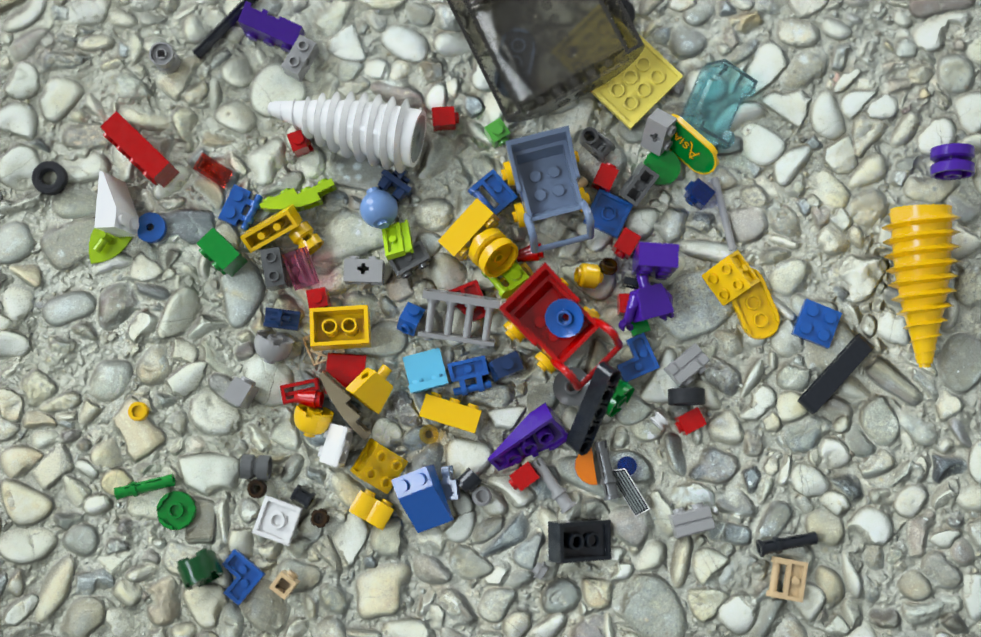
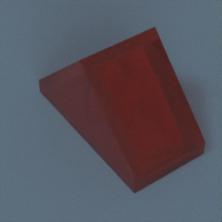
M201 153L193 167V170L199 176L222 188H225L233 174L231 170L205 153Z

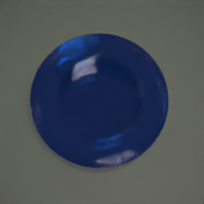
M625 456L618 460L617 469L625 468L628 474L632 475L636 471L637 464L633 458Z

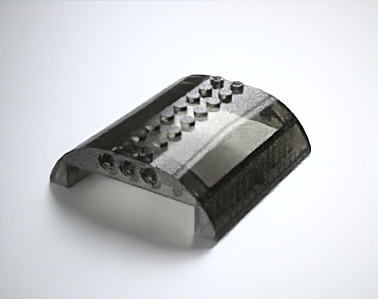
M447 0L506 122L510 123L527 121L546 115L600 87L629 67L639 57L645 47L621 0Z

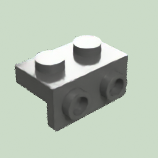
M421 240L413 244L414 253L408 252L405 256L388 260L398 279H406L413 275L412 271L418 268L422 270L430 265L429 262L432 259Z

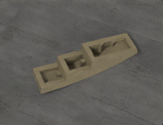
M324 369L319 376L328 396L349 426L365 441L372 431L358 420L363 413L349 402L353 395L346 391V388Z

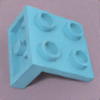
M439 348L403 357L409 382L408 386L412 395L449 385Z

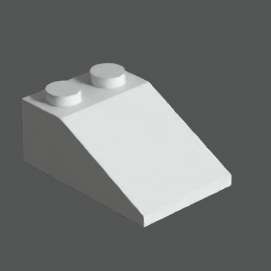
M103 171L99 172L94 228L116 237L137 236L139 217L126 182Z
M330 423L329 429L323 435L326 438L324 446L321 445L318 452L319 461L335 467H345L355 431L351 428Z

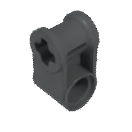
M593 127L585 128L580 136V144L600 162H604L605 157L610 151L616 149L610 140ZM590 134L594 140L587 141L584 135Z

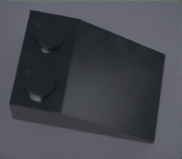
M548 521L549 561L563 564L611 560V521Z

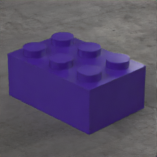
M639 242L632 255L631 275H636V278L648 275L655 277L656 280H667L678 269L679 244Z

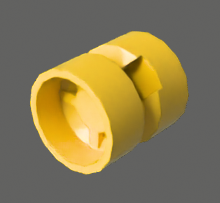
M308 221L300 223L298 227L292 229L288 234L295 245H299L298 249L305 257L314 254L324 244L321 237L317 233H313L314 229Z

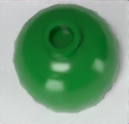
M620 379L606 411V415L610 418L622 410L620 407L624 402L628 403L633 396L635 389L631 384Z

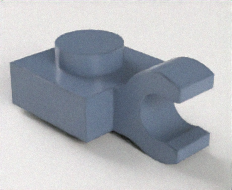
M453 465L441 467L443 480H440L446 500L460 499L458 479H453Z

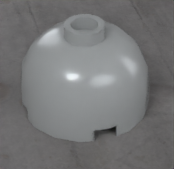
M271 330L257 331L254 347L257 354L264 359V362L275 364V362H280L290 355L294 344L292 337L281 332L270 334Z

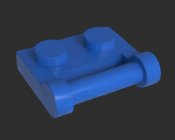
M494 169L468 190L471 196L473 195L475 198H478L496 216L518 199V196ZM481 187H483L489 193V195L496 201V203L498 204L496 208H494L479 191Z

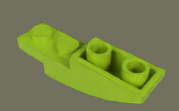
M325 178L320 180L316 186L303 188L299 194L294 188H286L275 197L265 198L259 205L264 212L278 213L292 204L298 212L322 205L323 202L320 197L337 190L332 178Z

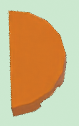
M591 447L587 454L583 456L578 454L575 460V471L583 482L589 485H597Z

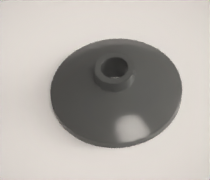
M569 368L576 375L579 382L587 375L579 368ZM559 372L553 382L554 395L561 403L567 406L580 405L590 381L581 390L570 391L568 385L571 382L564 374Z

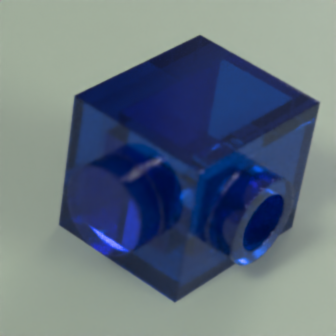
M698 178L695 182L691 180L684 188L687 192L683 197L686 198L685 201L689 205L696 206L699 210H702L716 192Z

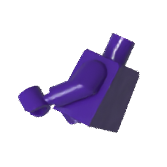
M648 275L637 277L640 289L630 292L624 319L618 324L619 329L623 332L625 327L628 331L633 330V325L630 323L632 321L636 323L658 316L662 320L667 321V317H674L672 294L661 283L651 285Z

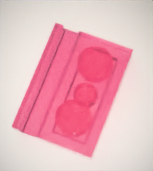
M306 246L282 254L295 291L319 283Z

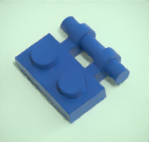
M234 184L218 219L237 227L239 221H243L241 229L247 231L255 221L253 218L257 210L261 208L259 204L262 202L263 197L256 194L254 200H250L253 193ZM246 206H250L247 215H243Z
M485 355L447 364L451 383L459 382L460 387L453 388L454 396H466L470 392H483L485 389L492 388L490 380L484 382L482 380V376L489 375ZM476 378L477 383L466 386L465 380Z

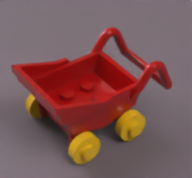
M545 262L499 307L503 316L508 320L503 327L506 330L505 334L512 341L516 340L521 343L526 338L533 346H537L541 350L534 358L538 361L536 365L543 372L547 370L550 374H553L556 370H559L568 378L574 389L579 391L592 379L599 363L604 361L608 363L622 349L623 343L615 329L599 318L600 314L594 308L590 309L587 306L583 308L580 306L584 315V322L581 330L576 335L569 338H561L554 335L548 329L545 322V313L552 302L558 299H570L578 304L581 300L569 289V284L562 277L559 278ZM564 314V319L569 320V315ZM598 328H601L612 338L615 347L579 382L576 375L563 363Z

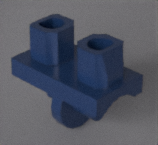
M385 169L381 172L382 178L378 183V187L382 191L387 192L393 186L396 190L392 196L399 203L406 196L410 198L412 195V188L407 185L411 182L406 177L408 174L407 170L403 173H398L395 169L393 174Z
M266 307L263 326L298 331L301 312Z

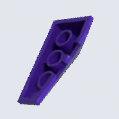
M544 403L526 416L491 454L488 461L498 471L521 463L523 458L531 455L536 457L539 456L538 452L546 449L551 451L566 442L569 432L556 413Z

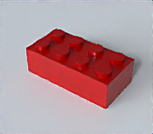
M117 111L100 126L105 132L102 135L155 186L160 184L165 188L180 173Z

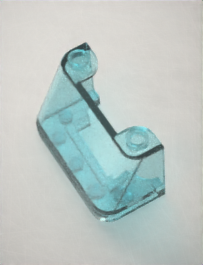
M726 59L709 62L700 70L681 117L711 144L723 149L731 148L735 141V134L730 131V127L741 101L754 95L758 81Z

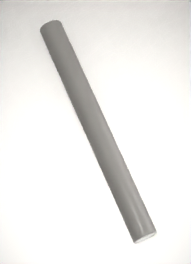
M714 177L711 178L728 249L733 251L736 250V245L719 178Z

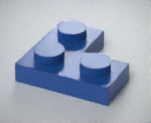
M645 333L626 340L633 358L616 366L621 372L622 380L629 382L660 368Z
M234 549L222 563V566L236 577L224 594L239 606L265 575L260 568L237 549Z

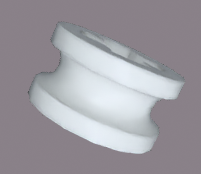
M657 411L654 417H650V420L660 430L664 429V425L669 424Z

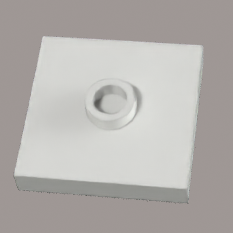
M266 495L252 533L290 546L303 508Z

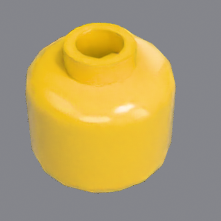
M582 263L579 267H576L574 272V281L577 282L579 287L595 289L599 283H602L604 277L600 267L596 264Z

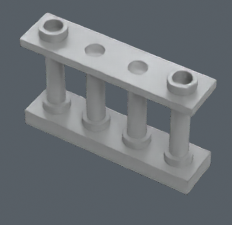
M430 288L423 290L422 298L427 299L428 309L425 329H420L418 336L428 341H432L435 338L478 344L480 348L490 349V346L494 347L495 339H490L493 311L499 309L501 298ZM438 300L446 301L447 304L444 332L433 331L435 307ZM457 303L465 304V307H467L463 335L452 333L454 310ZM476 306H482L486 310L482 337L471 336L473 314Z

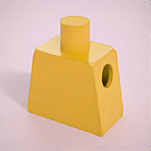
M382 364L377 372L366 368L345 390L368 409L379 414L393 389V385L386 380L392 370Z

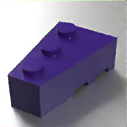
M246 1L238 23L248 39L263 41L264 44L270 47H274V45L281 47L283 51L289 53L299 35H305L301 25L281 16L276 18L267 15V10L262 9V12L251 7L250 2Z

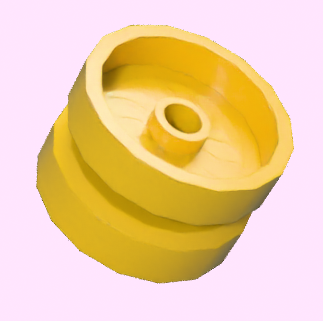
M489 228L477 235L472 241L468 256L486 276L496 278L507 272L515 263L518 256V248L501 230Z

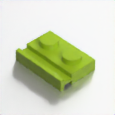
M407 219L403 223L396 222L382 229L387 260L405 256L408 252L414 253L410 224Z

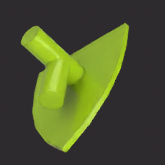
M94 228L89 241L91 264L113 259L127 247L132 238L130 236L116 237Z

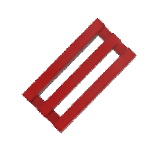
M319 378L281 385L283 405L294 403V398L287 400L286 397L292 396L296 392L285 393V389L315 383V387L296 391L319 390L320 392Z

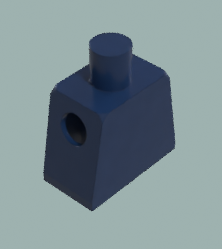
M514 351L499 357L487 365L494 383L528 369L520 351Z

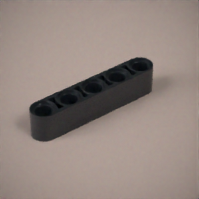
M858 333L800 396L797 402L812 415L816 413L875 346L861 333Z
M605 361L599 363L596 367L566 439L567 446L582 456L590 451L610 400L621 378V372Z

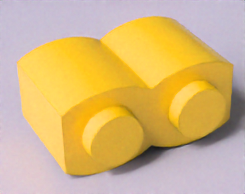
M368 489L365 491L360 490L349 512L384 530L395 510L392 508L393 503L384 498L382 501L376 499V494Z

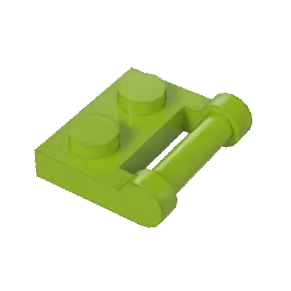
M516 261L502 275L509 283L508 287H505L497 277L489 278L481 271L482 275L488 278L496 287L502 299L511 296L529 278Z

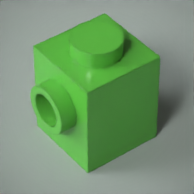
M501 118L484 127V134L494 149L504 146L505 142L510 140V131Z

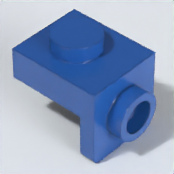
M408 302L399 317L397 329L404 334L414 336L417 326L425 313V309Z

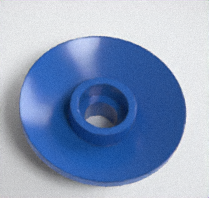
M558 299L548 306L545 313V322L548 329L554 335L561 338H569L581 330L584 315L580 306L574 301ZM568 314L569 320H565L563 315Z

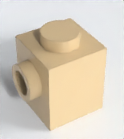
M285 569L279 573L269 588L285 600L289 598L301 581L297 579L299 576L295 572Z

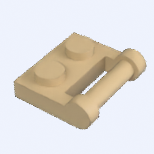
M772 556L771 562L773 564L769 590L766 591V596L803 603L808 563ZM784 564L786 568L782 592H778L780 565Z

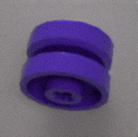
M950 143L931 148L930 160L934 162L930 166L931 178L959 180L974 176L975 163L971 160L975 158V147L965 143Z

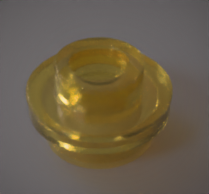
M425 425L421 428L419 436L422 442L432 444L437 441L439 432L435 426ZM427 431H432L433 436L431 438L426 437Z

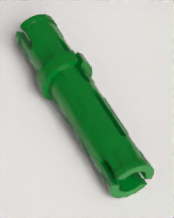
M173 474L142 482L134 481L126 486L115 487L114 495L116 500L129 496L138 497L146 492L175 486V477Z

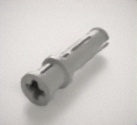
M539 457L537 461L541 467H539L536 461L532 462L531 465H533L551 491L552 500L558 503L561 508L560 512L563 514L576 505V502L570 499L566 493L567 489L560 486L542 457Z

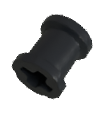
M298 484L292 492L290 499L298 501L304 505L305 509H308L316 494L306 491Z

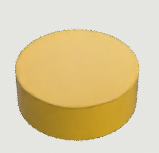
M134 402L128 409V415L134 421H143L149 415V408L143 402Z

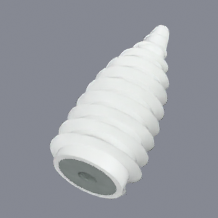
M336 91L329 100H326L325 94L321 93L318 100H311L310 96H307L304 101H296L295 99L294 101H274L268 105V113L271 116L292 124L295 130H303V134L307 139L314 137L319 147H324L327 144L330 152L337 153L340 150L344 158H350L354 154L357 162L361 163L367 159L372 167L378 165L381 161L382 167L385 170H389L395 165L396 171L403 173L407 167L413 168L416 166L424 145L427 124L426 113L421 107L419 109L410 108L407 98L401 106H397L394 96L389 99L387 104H384L380 94L375 97L373 102H369L366 92L362 94L360 100H355L354 93L350 91L346 99L341 100L339 92Z

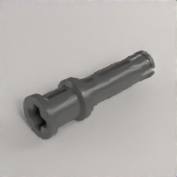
M607 441L595 442L594 445L602 476L600 485H603L605 494L603 499L607 501L621 498L616 485L618 480L616 476L614 477Z

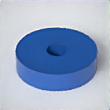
M149 212L139 217L137 236L146 243H157L165 237L167 224L160 215ZM153 225V230L149 231V226Z

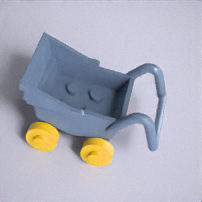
M569 125L506 141L509 161L503 162L501 175L503 181H507L508 186L516 185L517 193H520L522 203L514 204L512 217L514 223H518L519 228L527 227L531 252L535 254L593 239L594 218L588 205L591 204L589 194L585 193L584 188L578 187L577 178H580L577 162H580L578 152L574 151ZM579 210L581 213L584 212L587 234L538 246L533 221Z

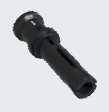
M815 531L785 538L775 536L770 540H756V548L760 557H765L766 554L771 553L781 554L783 550L818 544V536Z

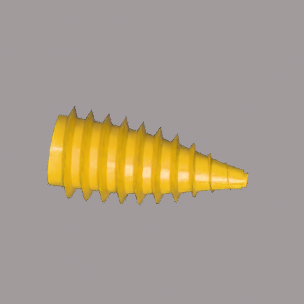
M925 204L891 208L888 214L890 216V224L882 227L883 230L891 232V238L883 241V244L892 247V252L885 255L884 258L892 260L894 263V267L885 272L895 275L896 281L888 286L897 289L899 293L891 301L901 304L902 310L896 313V315L902 316L905 319L907 325L903 329L909 332L916 363H919V367H931L935 350L937 349L938 336L942 335L939 333L942 322L949 321L943 317L946 308L954 306L946 302L948 294L957 291L948 286L951 279L958 277V275L951 273L950 270L951 265L960 261L951 258L952 250L961 246L952 243V236L961 231L952 229V222L961 217L952 214V205Z

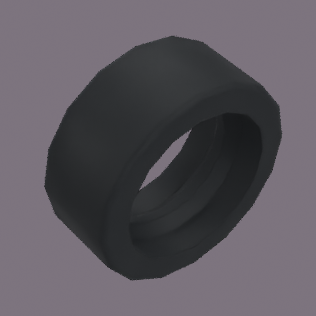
M697 387L668 389V404L672 406L705 404V389Z

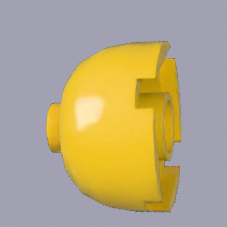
M298 404L294 412V423L300 431L304 432V436L315 437V435L323 434L329 429L334 412L326 407H323V410Z

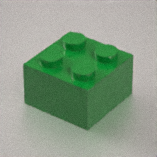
M212 228L196 243L200 247L198 251L210 262L214 261L212 265L224 276L228 274L232 277L248 262L215 228Z

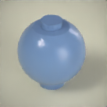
M372 187L367 190V195L361 201L360 214L369 226L385 229L396 219L398 205L390 193L382 191L380 187Z

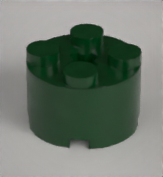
M205 548L196 552L195 557L190 559L186 557L177 562V570L185 590H192V585L195 584L201 587L219 578L218 574H224L215 551Z

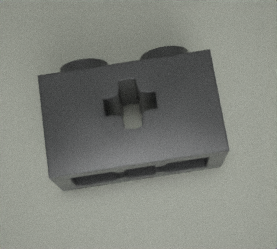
M640 162L618 193L637 207L659 175Z
M280 247L260 250L266 288L270 291L289 288L283 250Z

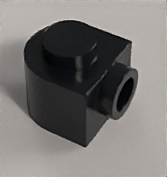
M469 467L458 478L460 480L458 485L465 492L468 490L473 492L482 482Z

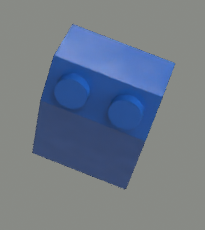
M434 464L391 480L398 500L418 533L454 520Z

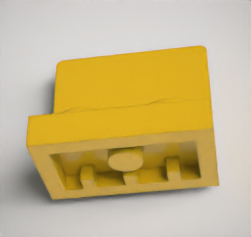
M738 250L728 255L702 275L704 281L723 306L760 281Z
M370 438L350 471L361 480L385 494H389L393 487L391 480L401 475L408 461Z

